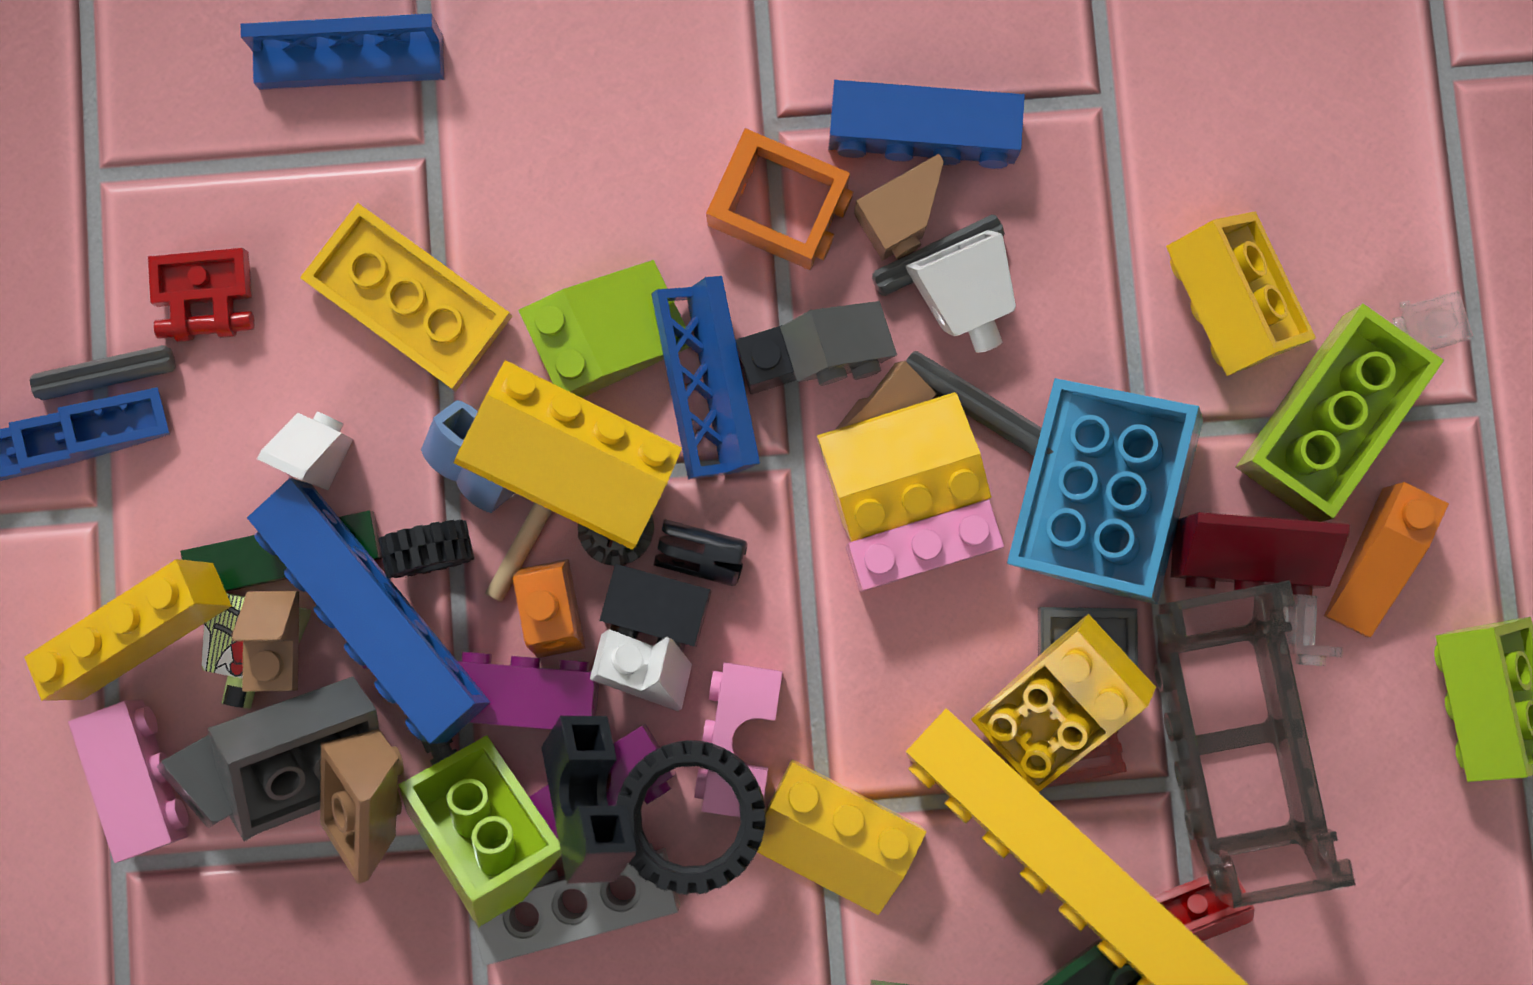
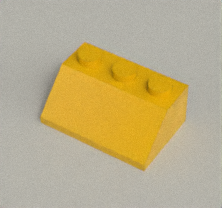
M1256 211L1214 219L1166 246L1171 257V269L1174 275L1183 282L1191 299L1190 307L1192 314L1203 325L1211 342L1212 356L1216 363L1223 367L1226 376L1251 368L1316 339Z
M955 392L817 435L841 523L851 542L992 498L981 453L958 395Z
M791 759L766 809L765 830L757 853L879 915L904 879L927 831L921 825Z

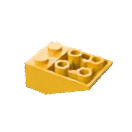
M1087 614L971 718V721L1037 792H1040L1145 710L1150 703L1156 686L1100 625Z

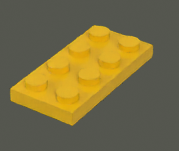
M359 203L354 206L300 277L316 291L455 392L512 318L510 312Z

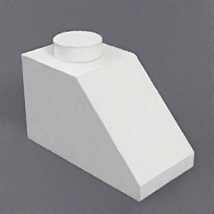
M317 411L313 419L297 413L261 450L257 460L302 481L329 490L353 439L340 432L343 423Z

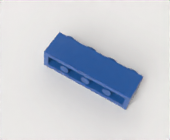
M834 80L828 150H837L839 155L848 158H861L866 156V153L885 154L886 159L898 162L910 161L913 159V156L932 158L940 154L944 161L943 165H956L961 160L979 161V165L984 168H1005L1008 164H1015L1021 151L1025 94Z

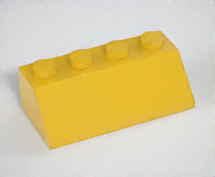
M504 360L453 463L633 550L668 483L682 447Z

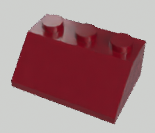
M1197 512L1180 518L1178 521L1172 545L1171 578L1185 579L1186 588L1215 589V582L1220 581L1234 583V591L1264 593V585L1282 586V595L1312 597L1313 589L1331 586L1349 537L1350 524Z

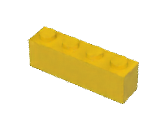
M175 559L27 654L24 658L41 701L84 700L232 605L214 563Z

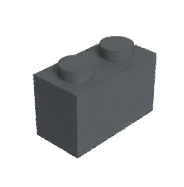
M880 301L810 310L780 327L797 382L818 379L819 385L824 386L847 378V374L852 373L854 380L867 378L882 371L881 363L897 356Z

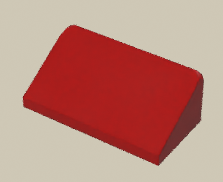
M1232 865L1152 896L1201 942L1252 922L1254 918L1255 908Z

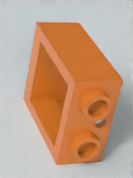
M745 128L706 212L707 225L811 270L816 258L824 261L835 236V234L828 230L835 215L843 218L854 194V191L847 189L850 173ZM760 156L831 187L806 243L734 213Z

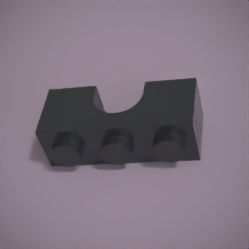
M560 716L541 749L567 884L616 882L637 853L627 805H608L607 801L608 775L617 760L608 717Z

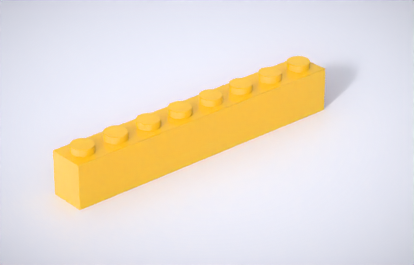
M947 708L906 750L908 758L913 762L908 770L929 790L936 783L949 796L944 804L965 824L973 818L987 832L981 837L982 840L1001 858L1004 859L1009 853L1024 866L1019 874L1038 893L1042 895L1049 889L1061 900L1063 904L1057 910L1074 927L1082 931L1087 925L1102 939L1097 948L1120 969L1127 962L1140 974L1142 978L1137 985H1248Z

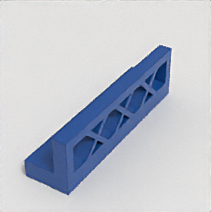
M432 13L240 24L241 38L253 51V83L258 89L444 80L443 34Z
M705 277L692 287L658 289L654 291L651 295L688 480L739 473L760 464L723 277ZM687 300L691 320L685 329L671 318L668 302ZM684 343L693 349L699 357L700 366L694 375L680 364L678 352ZM693 390H696L708 402L709 413L703 421L689 410L687 399ZM703 436L716 445L720 464L700 465L697 445Z

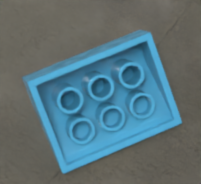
M1054 378L1007 564L1106 593L1158 605L1203 424L1200 407ZM1048 448L1054 451L1053 453L1047 454Z

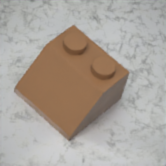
M379 729L321 743L320 824L358 884L369 880L395 839L396 815H400L402 811L401 798L397 790L398 776L403 773L402 756L396 746L391 747Z

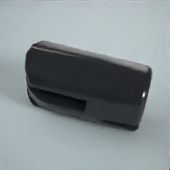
M667 519L663 520L662 531L671 536L659 537L657 548L664 554L655 555L654 566L729 586H735L738 583L743 568L742 559L747 552L746 540Z

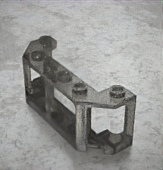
M1290 580L1159 604V613L1155 617L1158 635L1157 653L1160 664L1154 665V675L1160 693H1166L1170 712L1164 714V723L1169 740L1171 742L1176 741L1180 761L1174 762V772L1180 790H1186L1190 810L1184 811L1186 829L1191 840L1196 839L1197 846L1207 867L1208 881L1214 896H1219L1220 901L1233 908L1356 885L1350 859L1337 860L1333 841H1338L1336 831L1327 828L1285 634V632L1293 631L1291 622H1286L1283 607L1295 605ZM1254 596L1253 616L1249 623L1187 636L1182 609ZM1249 641L1255 650L1268 711L1267 719L1258 724L1195 735L1178 653ZM1262 743L1273 744L1277 753L1289 809V821L1281 826L1217 838L1200 755ZM1289 844H1298L1303 849L1317 880L1241 894L1237 872L1230 856Z

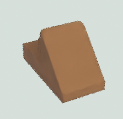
M299 591L246 593L232 633V641H243L242 692L298 691Z

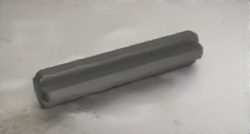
M996 215L987 216L875 270L872 280L881 296H886L913 283L906 265L979 233L990 230L1001 233L1004 236L1005 232L1000 220Z
M161 345L35 373L30 377V385L35 398L48 400L169 373L175 369L176 365L171 348Z

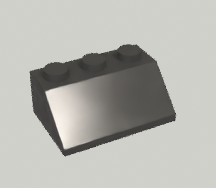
M354 677L208 728L215 766L243 839L320 809L321 743L379 729L376 708Z

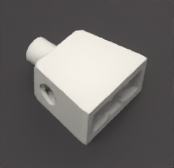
M986 230L906 265L910 277L944 332L952 336L968 332L977 353L991 350L1002 344L1003 341L995 319L1013 312L1016 308L1004 239L1001 233Z

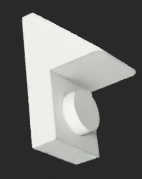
M608 629L601 634L590 680L679 711L683 706L692 663L671 638L666 637L652 646Z

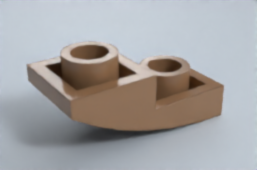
M906 361L896 362L868 398L859 399L836 429L931 400L937 393Z

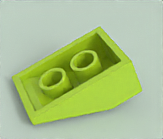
M654 260L564 288L518 310L552 383L581 398L664 360L651 293L658 289L668 288ZM674 301L668 302L671 318L685 329L686 326ZM684 343L679 352L689 348V346Z

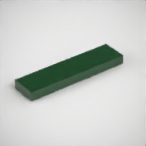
M369 510L339 517L373 560L382 559L373 511ZM254 535L180 551L182 560L214 563L226 592L287 579L284 574V570L287 567L277 555H272L264 550L256 541Z

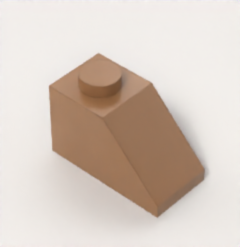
M940 154L935 155L856 200L854 215L882 261L892 255H895L896 259H900L911 254L921 246L919 240L923 238L944 163Z

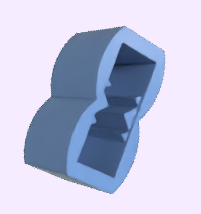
M456 400L433 418L421 451L425 460L435 471L448 479L456 481L462 494L473 505L492 513L513 496L514 492L453 463L478 412L472 406Z

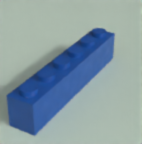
M289 478L247 517L257 530L254 534L256 541L268 553L277 555L287 567L284 570V574L289 582L298 590L306 591L317 604L314 607L316 615L324 624L332 629L336 628L347 641L344 644V648L348 655L359 665H366L377 678L374 682L376 689L387 701L399 705L408 718L405 719V723L415 737L423 742L428 741L429 744L448 742L491 703L392 581L386 578L383 570L312 484Z

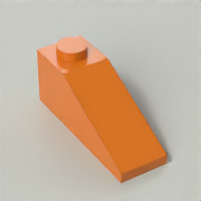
M1406 482L1382 488L1324 617L1365 637H1371L1429 549L1449 503Z

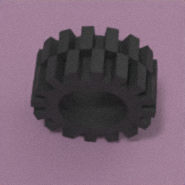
M447 520L442 523L433 522L429 525L413 526L414 528L398 530L397 532L381 536L378 539L386 578H401L421 573H431V571L444 570L448 567L459 566L474 560L466 520Z

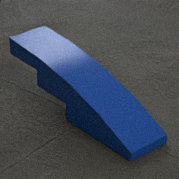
M158 387L58 407L57 413L9 422L8 428L0 429V481L80 462L170 435Z

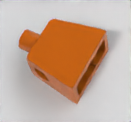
M569 559L521 568L513 576V582L526 647L537 658L586 649Z

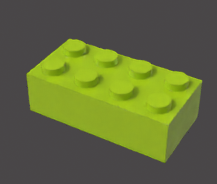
M1365 304L1359 305L1341 317L1236 465V468L1310 521L1322 522L1334 519L1444 360Z

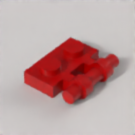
M244 248L148 256L150 303L156 307L170 306L171 319L154 321V333L157 339L174 337L177 342L190 341L194 339L195 335L217 333L219 338L236 336L237 331L254 330L255 320L251 311L235 313L233 309V300L252 298L249 252ZM213 302L214 315L192 317L190 304Z

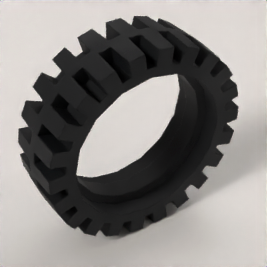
M705 741L673 742L646 755L628 774L616 802V805H627L637 853L629 862L630 866H633L638 871V875L645 881L649 880L657 888L664 891L671 890L676 892V894L688 895V893H697L698 895L729 884L730 881L744 872L752 862L760 847L765 830V803L761 788L754 774L734 753ZM699 766L716 772L732 787L740 804L741 824L734 843L721 857L705 865L681 866L665 860L650 846L642 829L641 808L648 789L661 775L677 767Z

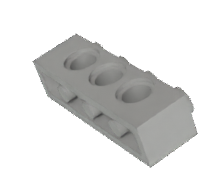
M666 848L655 850L665 860L669 861ZM630 864L621 873V875L629 877L636 887L635 896L628 900L616 898L611 893L610 882L567 884L565 875L558 877L557 869L547 871L522 901L531 903L536 907L539 913L538 924L534 926L521 924L515 915L516 905L479 928L472 917L471 919L483 966L677 913L680 908L678 894L671 890L664 891L659 889L649 880L645 881ZM578 889L583 892L587 898V909L581 913H573L567 910L562 900L564 891Z

